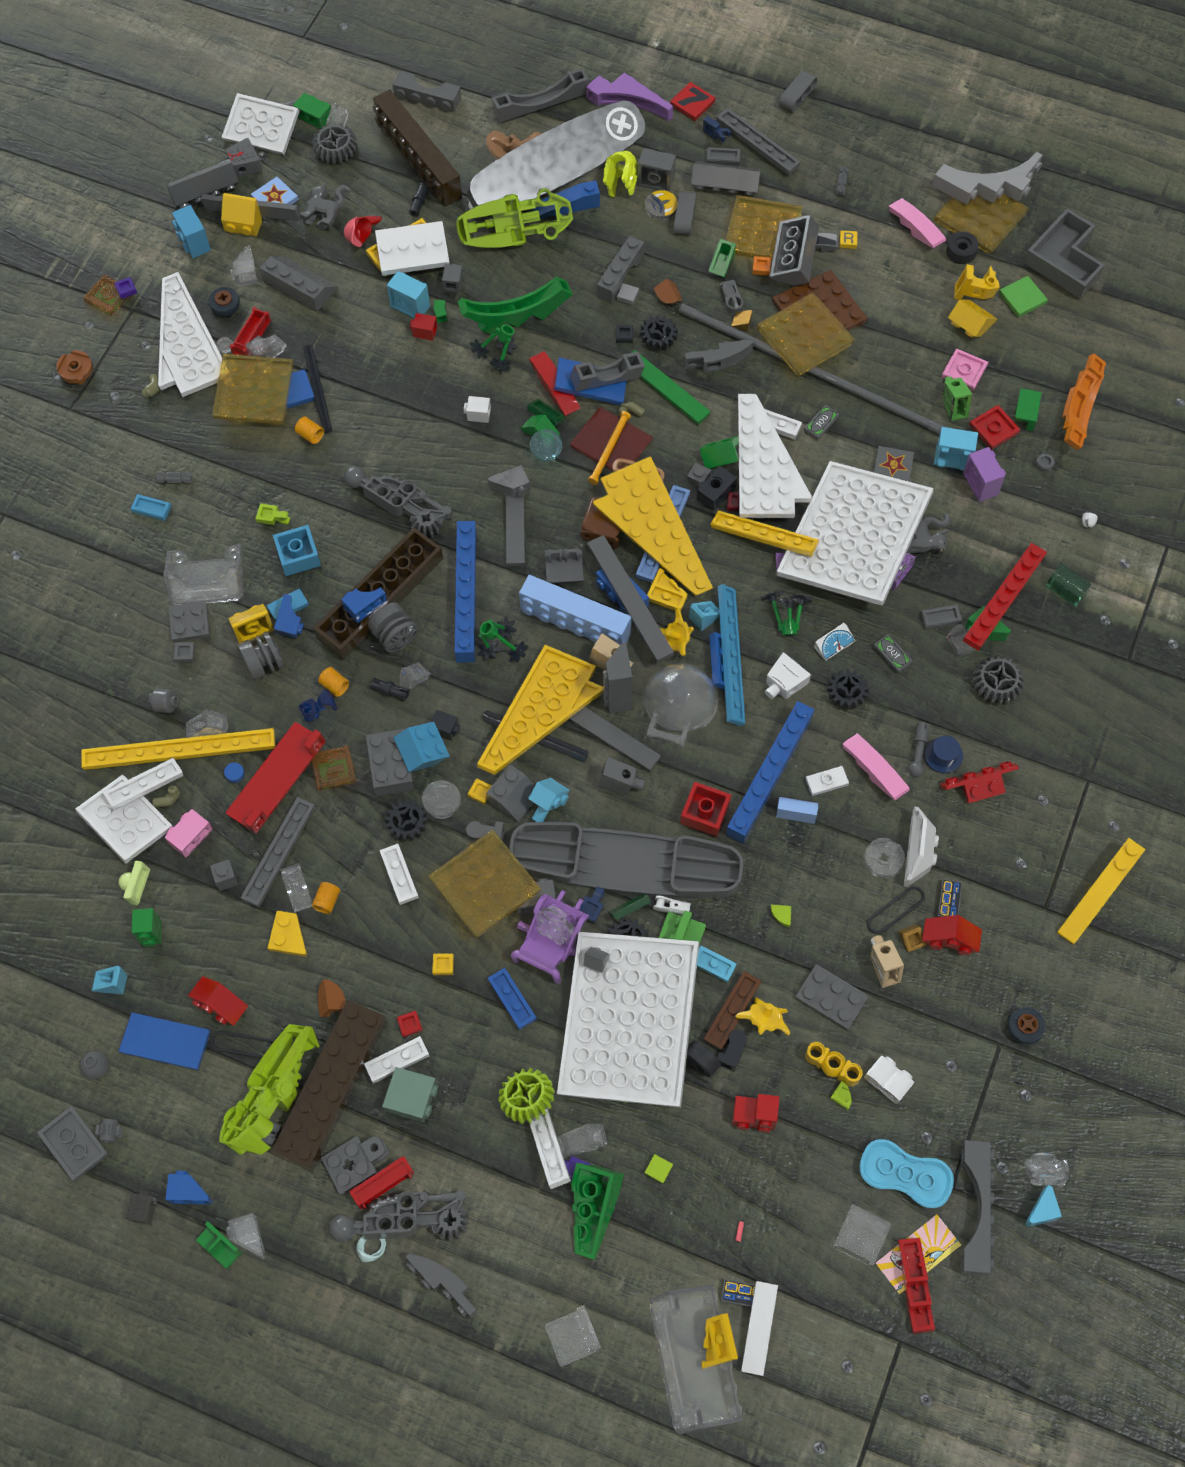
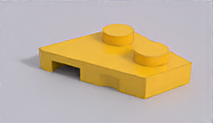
M659 568L647 594L649 602L674 611L680 609V612L688 595L682 588L677 586L673 579L670 580L661 568Z
M283 911L276 912L268 944L269 951L307 956L297 914Z
M728 1313L706 1319V1337L704 1338L703 1348H707L706 1361H702V1369L738 1359Z

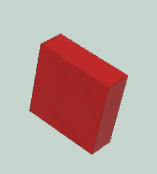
M416 1010L397 1017L403 1038L423 1031Z

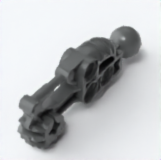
M350 466L344 472L343 479L348 487L353 489L363 488L366 498L394 516H401L403 514L410 516L412 529L416 528L426 537L429 535L433 538V533H439V529L443 526V521L451 518L450 507H444L428 498L425 491L417 487L413 481L402 480L400 477L395 478L393 475L386 476V474H383L380 478L373 476L368 480L365 471L359 466ZM426 502L435 510L423 509L416 504Z
M458 1190L456 1193H442L441 1195H427L425 1192L411 1193L408 1191L396 1194L395 1197H390L389 1195L386 1199H377L375 1204H370L369 1212L363 1215V1221H354L350 1216L343 1214L336 1216L330 1223L329 1233L334 1240L346 1242L355 1234H364L365 1240L408 1238L415 1235L417 1229L431 1227L435 1235L441 1233V1240L448 1236L449 1242H452L453 1236L460 1239V1232H467L465 1226L469 1222L465 1218L467 1212L462 1207L466 1200V1195L462 1190ZM405 1200H410L413 1202V1204L407 1208L401 1205ZM428 1202H451L438 1211L420 1212ZM449 1210H451V1219L453 1220L452 1226H448ZM406 1221L413 1223L409 1229L402 1228V1224ZM385 1222L391 1224L388 1230H382L380 1226Z

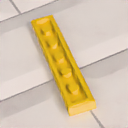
M719 510L711 522V528L809 557L813 556L819 544V539L750 519L740 518V516Z

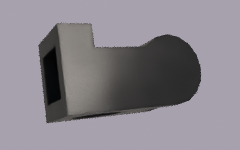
M737 1029L730 1033L726 1053L719 1052L717 1057L721 1062V1067L735 1072L746 1045L747 1036L745 1032Z

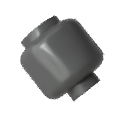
M156 688L149 695L148 702L155 712L172 713L179 704V698L172 689Z

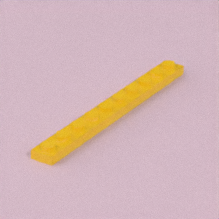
M274 728L82 749L83 770L168 761L172 758L178 760L274 749L276 747Z

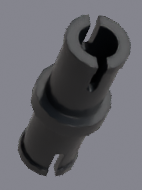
M419 183L416 194L412 197L413 202L409 209V214L413 217L419 216L421 207L425 204V196L429 189L425 183Z
M373 678L370 684V689L385 693L389 697L392 695L407 700L406 696H409L410 693L409 688L395 685L391 681L385 682Z

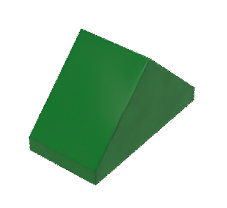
M533 415L521 427L522 431L547 447H550L560 436V433L546 415Z

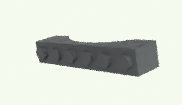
M580 68L568 72L555 84L539 92L524 95L507 92L492 97L493 113L500 123L585 95L589 78L584 69Z
M965 1140L961 1144V1166L968 1174L974 1186L978 1204V1216L974 1233L968 1244L961 1251V1274L987 1276L994 1269V1257H991V1248L994 1247V1235H991V1226L994 1225V1214L991 1213V1205L994 1203V1192L991 1191V1183L994 1181V1171L991 1170L994 1150L990 1149V1142Z

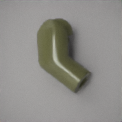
M156 374L149 376L150 384L142 390V395L145 398L152 397L160 390Z
M627 402L619 406L618 414L620 415L622 411H626L628 413L633 412L641 417L645 409L634 402Z
M170 786L165 797L153 798V806H171L179 798L180 792L178 788Z

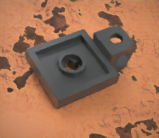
M356 1136L321 1157L339 1194L344 1195L377 1174L378 1171L374 1164L376 1165L387 1158L390 1151L384 1140L377 1136L371 1137L363 1143L360 1137ZM348 1160L355 1163L352 1165V1171L345 1169Z

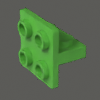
M685 910L682 916L668 912L659 938L698 941L700 944L706 924L692 920V913Z

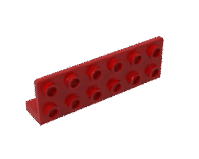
M294 722L226 811V814L257 834L326 743L322 734L317 730L311 732L297 722Z

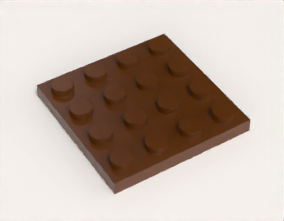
M831 269L810 279L809 283L797 285L772 297V302L808 351L867 323L868 320L867 316Z

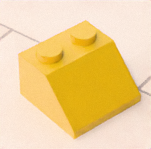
M224 193L221 216L224 231L257 236L262 223L257 199Z
M959 300L948 316L952 320V325L957 328L962 327L966 330L965 333L972 338L974 336L981 337L997 320L996 317L971 300Z
M263 604L255 605L247 611L236 613L228 618L239 644L246 640L250 641L257 635L261 636L266 631L269 633L274 630L269 614Z

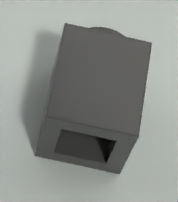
M445 264L442 278L443 291L460 293L463 281L462 265Z
M229 859L210 865L219 891L239 885L234 867Z

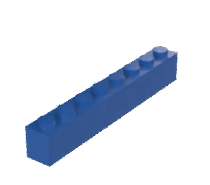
M457 521L456 663L475 662L477 550L475 521Z
M797 701L730 821L726 836L744 844L812 721L815 709Z

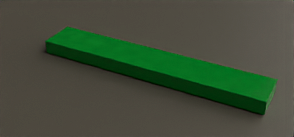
M640 354L645 365L640 378L697 425L710 416V410Z

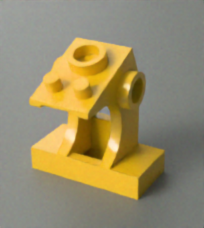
M967 264L955 284L954 299L961 300L964 295L979 299L993 298L1000 286L992 266L989 267L983 279H979L973 275L974 266Z

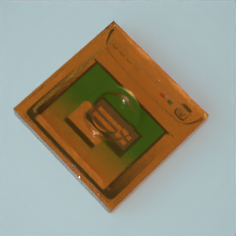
M104 274L83 297V300L112 316L128 297L121 299L114 284L117 281Z
M348 745L318 752L313 758L312 763L318 791L356 782Z

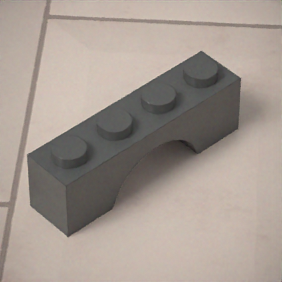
M401 70L393 83V91L396 97L446 111L455 112L462 98L460 86L445 82L437 88H424L416 82L415 74Z
M632 236L627 238L598 282L597 298L611 304L614 302L627 272L632 266L637 267L643 258L645 242Z
M639 352L624 354L615 362L605 366H593L591 362L576 364L570 378L575 390L581 391L640 378L645 365Z

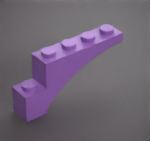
M623 73L613 83L598 76L586 86V98L597 106L630 101L637 108L652 112L667 121L673 118V106L669 102L663 100L658 94L653 93L645 85L640 84L626 73Z

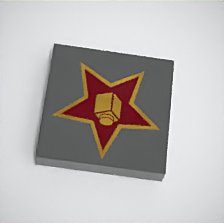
M879 446L874 473L909 482L914 452Z

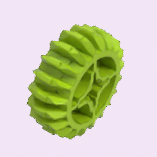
M522 1068L519 1074L514 1071L512 1078L507 1076L508 1082H502L503 1089L499 1090L500 1097H498L501 1104L500 1107L505 1112V1115L514 1122L519 1120L522 1124L525 1120L532 1123L533 1118L539 1121V1115L541 1114L546 1116L545 1109H551L550 1103L554 1102L553 1095L555 1094L552 1087L553 1084L547 1075L542 1074L539 1070L534 1072L531 1068L526 1072ZM524 1091H526L529 1100H527Z

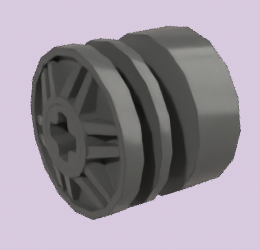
M396 602L389 603L378 609L372 615L367 625L370 632L379 639L380 644L389 653L397 652L406 647L418 632L417 625L412 622V619L406 615L403 608Z
M267 631L262 633L265 639L263 643L257 635L255 636L256 646H253L249 640L237 644L253 680L265 676V666H268L271 672H274L273 662L276 663L279 669L284 667L281 653Z

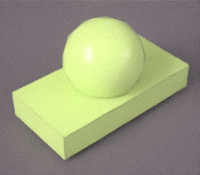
M135 861L132 873L127 872L121 875L118 883L120 888L125 891L123 898L130 904L137 906L150 872V868L141 861Z

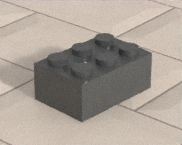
M404 729L366 735L376 797L415 790L412 772L408 771L393 738L404 731Z

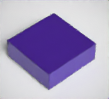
M131 277L114 283L121 299L137 294Z

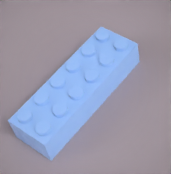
M528 575L519 592L521 610L525 614L539 617L543 622H551L560 629H568L577 636L589 638L594 643L597 642L601 634H604L621 645L627 642L631 635V616L534 576Z

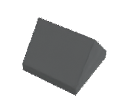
M590 947L585 952L583 966L603 973L610 954Z

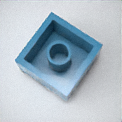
M191 205L172 212L174 218L172 224L175 230H177L175 234L178 240L183 242L182 246L185 252L190 253L193 259L211 251L205 229Z
M308 525L273 535L285 576L321 566Z
M434 722L409 727L393 737L409 772L435 766L449 757V753Z

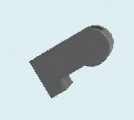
M477 821L470 822L467 825L466 833L471 842L498 847L502 846L505 830L503 822H496L495 827L482 825Z

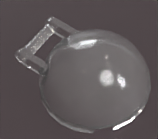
M672 663L654 672L645 685L642 697L644 711H646L651 719L646 737L652 738L654 736L678 743L679 746L684 747L689 730L693 731L700 727L704 728L711 721L717 709V692L713 681L704 671L692 664ZM656 723L669 730L683 731L682 735L678 736L655 729Z

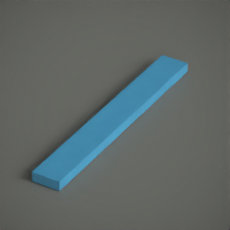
M721 584L718 586L727 722L742 726L745 724L736 591L731 587Z

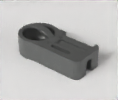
M730 280L720 283V290H723L725 296L726 310L730 314L741 312L743 309V299L740 296L736 282ZM734 302L735 308L729 306V303Z

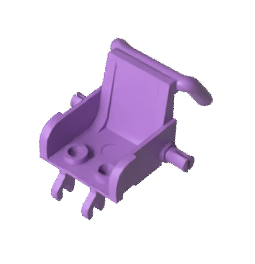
M563 890L557 899L546 894L540 897L533 911L535 915L531 925L522 921L518 923L517 929L526 932L527 936L520 950H515L511 953L514 963L518 964L522 960L551 974L556 984L561 982V976L556 967L561 961L565 962L569 956L576 955L575 943L578 934L589 917L588 914L580 911V906L584 900L579 899L574 908L562 902V898L566 894V891Z

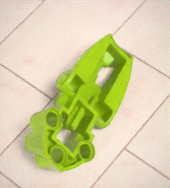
M548 188L540 189L537 193V198L519 201L518 195L508 194L501 199L476 206L459 216L456 221L457 233L463 244L476 247L495 248L524 245L526 243L525 236L543 233L547 239L553 240L573 220L572 208L569 200L551 193ZM542 192L549 194L550 197L547 201L540 199ZM555 204L557 220L524 225V223L540 221L539 210L522 213V210ZM561 207H568L569 213L562 215L559 211ZM493 215L492 219H487L482 223L468 222V219ZM495 227L496 233L471 238V233L477 232V228ZM554 227L556 232L554 235H548L546 229Z
M289 1024L273 1042L247 1081L249 1092L244 1100L239 1101L235 1107L230 1108L226 1112L219 1138L220 1143L227 1145L239 1155L246 1151L262 1155L271 1148L261 1140L267 1137L273 1129L274 1124L269 1119L276 1108L286 1112L290 1110L297 1098L295 1088L299 1086L297 1080L302 1078L298 1072L302 1065L301 1059L303 1054L314 1047H320L313 1027Z

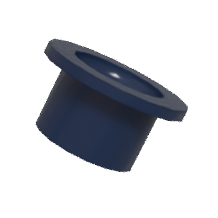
M941 736L932 740L926 746L924 753L928 766L935 772L942 774L957 770L963 760V753L959 743L950 736Z

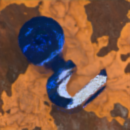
M324 690L317 698V701L308 699L299 705L304 720L308 722L320 716V710L325 709L324 705H331L334 711H337L338 707L330 690Z

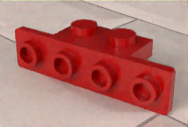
M1011 761L1000 763L999 767H985L981 769L982 772H968L963 774L964 777L958 779L957 777L947 778L944 783H940V786L948 790L963 785L967 803H972L1006 793L1001 774L1017 770L1019 767L1017 764L1011 763Z

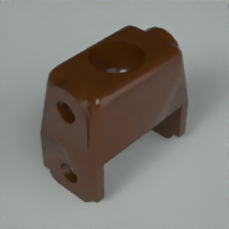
M600 497L591 498L581 524L580 537L584 540L592 541L604 535L611 548L615 550L619 546L617 536L621 530L593 505V501Z

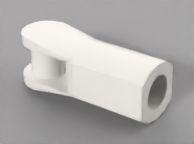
M664 896L655 897L657 902L653 909L656 911L672 912L678 915H683L684 910L690 911L691 903L674 900ZM664 903H669L670 907H665Z

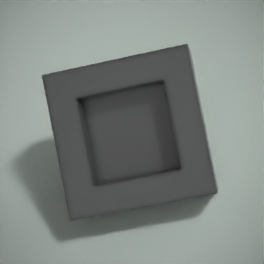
M695 463L687 476V480L699 485L708 479L711 469Z
M175 642V663L194 662V642Z

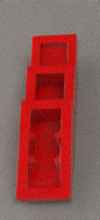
M543 351L529 358L544 389L548 390L554 403H557L562 414L568 416L580 410V406L573 394L554 390L557 368L546 352Z
M920 1238L898 1240L912 1334L934 1332L935 1325L931 1310L932 1302Z

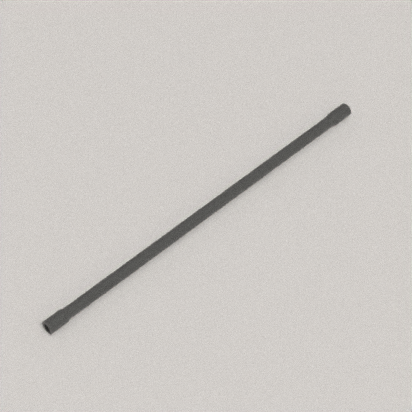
M684 303L679 308L680 314L702 322L738 340L753 339V347L913 421L940 435L942 427L948 428L943 424L925 418L705 315Z

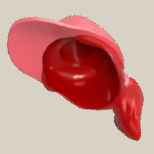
M364 216L351 219L344 228L346 240L356 247H361L370 236L372 225L378 224L382 217Z

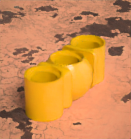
M813 1042L808 1046L805 1054L808 1063L816 1065L819 1069L821 1067L827 1076L838 1077V1080L843 1081L847 1086H855L859 1083L863 1072L858 1064L852 1063L850 1060L846 1061L840 1052H829L830 1049L825 1048L819 1042ZM818 1050L821 1056L815 1058L811 1055L810 1051ZM834 1060L838 1062L839 1067L832 1068L829 1065V1061ZM854 1071L857 1074V1078H849L847 1072Z

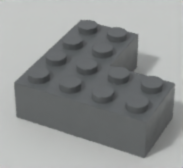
M1067 208L1029 248L1024 264L1081 299L1100 278L1104 268L1103 263L1081 250L1091 239L1095 225Z

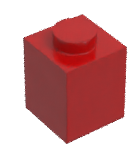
M416 313L415 318L410 323L413 337L430 341L434 340L438 328L437 317Z

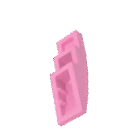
M901 198L889 205V212L900 218V224L911 229L913 237L932 248L946 241V237L922 212Z
M858 733L843 743V749L856 759V764L869 774L870 780L894 801L910 790L889 763Z

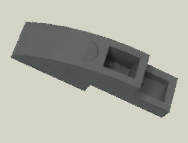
M753 339L734 342L726 341L718 343V349L716 350L709 349L685 353V369L702 367L703 373L732 366L752 353Z
M413 1254L406 1256V1259L409 1261L406 1265L414 1274L419 1272L423 1277L420 1281L428 1290L433 1288L437 1292L443 1286L444 1288L441 1290L449 1300L454 1298L458 1303L456 1308L464 1317L468 1314L472 1318L477 1313L475 1307L464 1296L470 1289L459 1277L430 1259Z

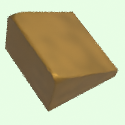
M753 311L736 312L731 327L748 331Z
M914 924L898 931L907 952L926 946V943L922 941L923 933L920 926Z

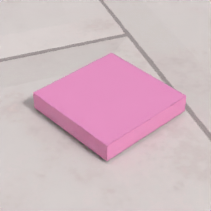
M956 349L941 378L952 377L955 379L960 377L969 390L974 392L988 362Z

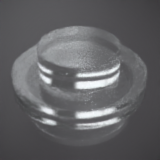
M227 337L220 338L216 345L219 353H230V345L233 344V341Z

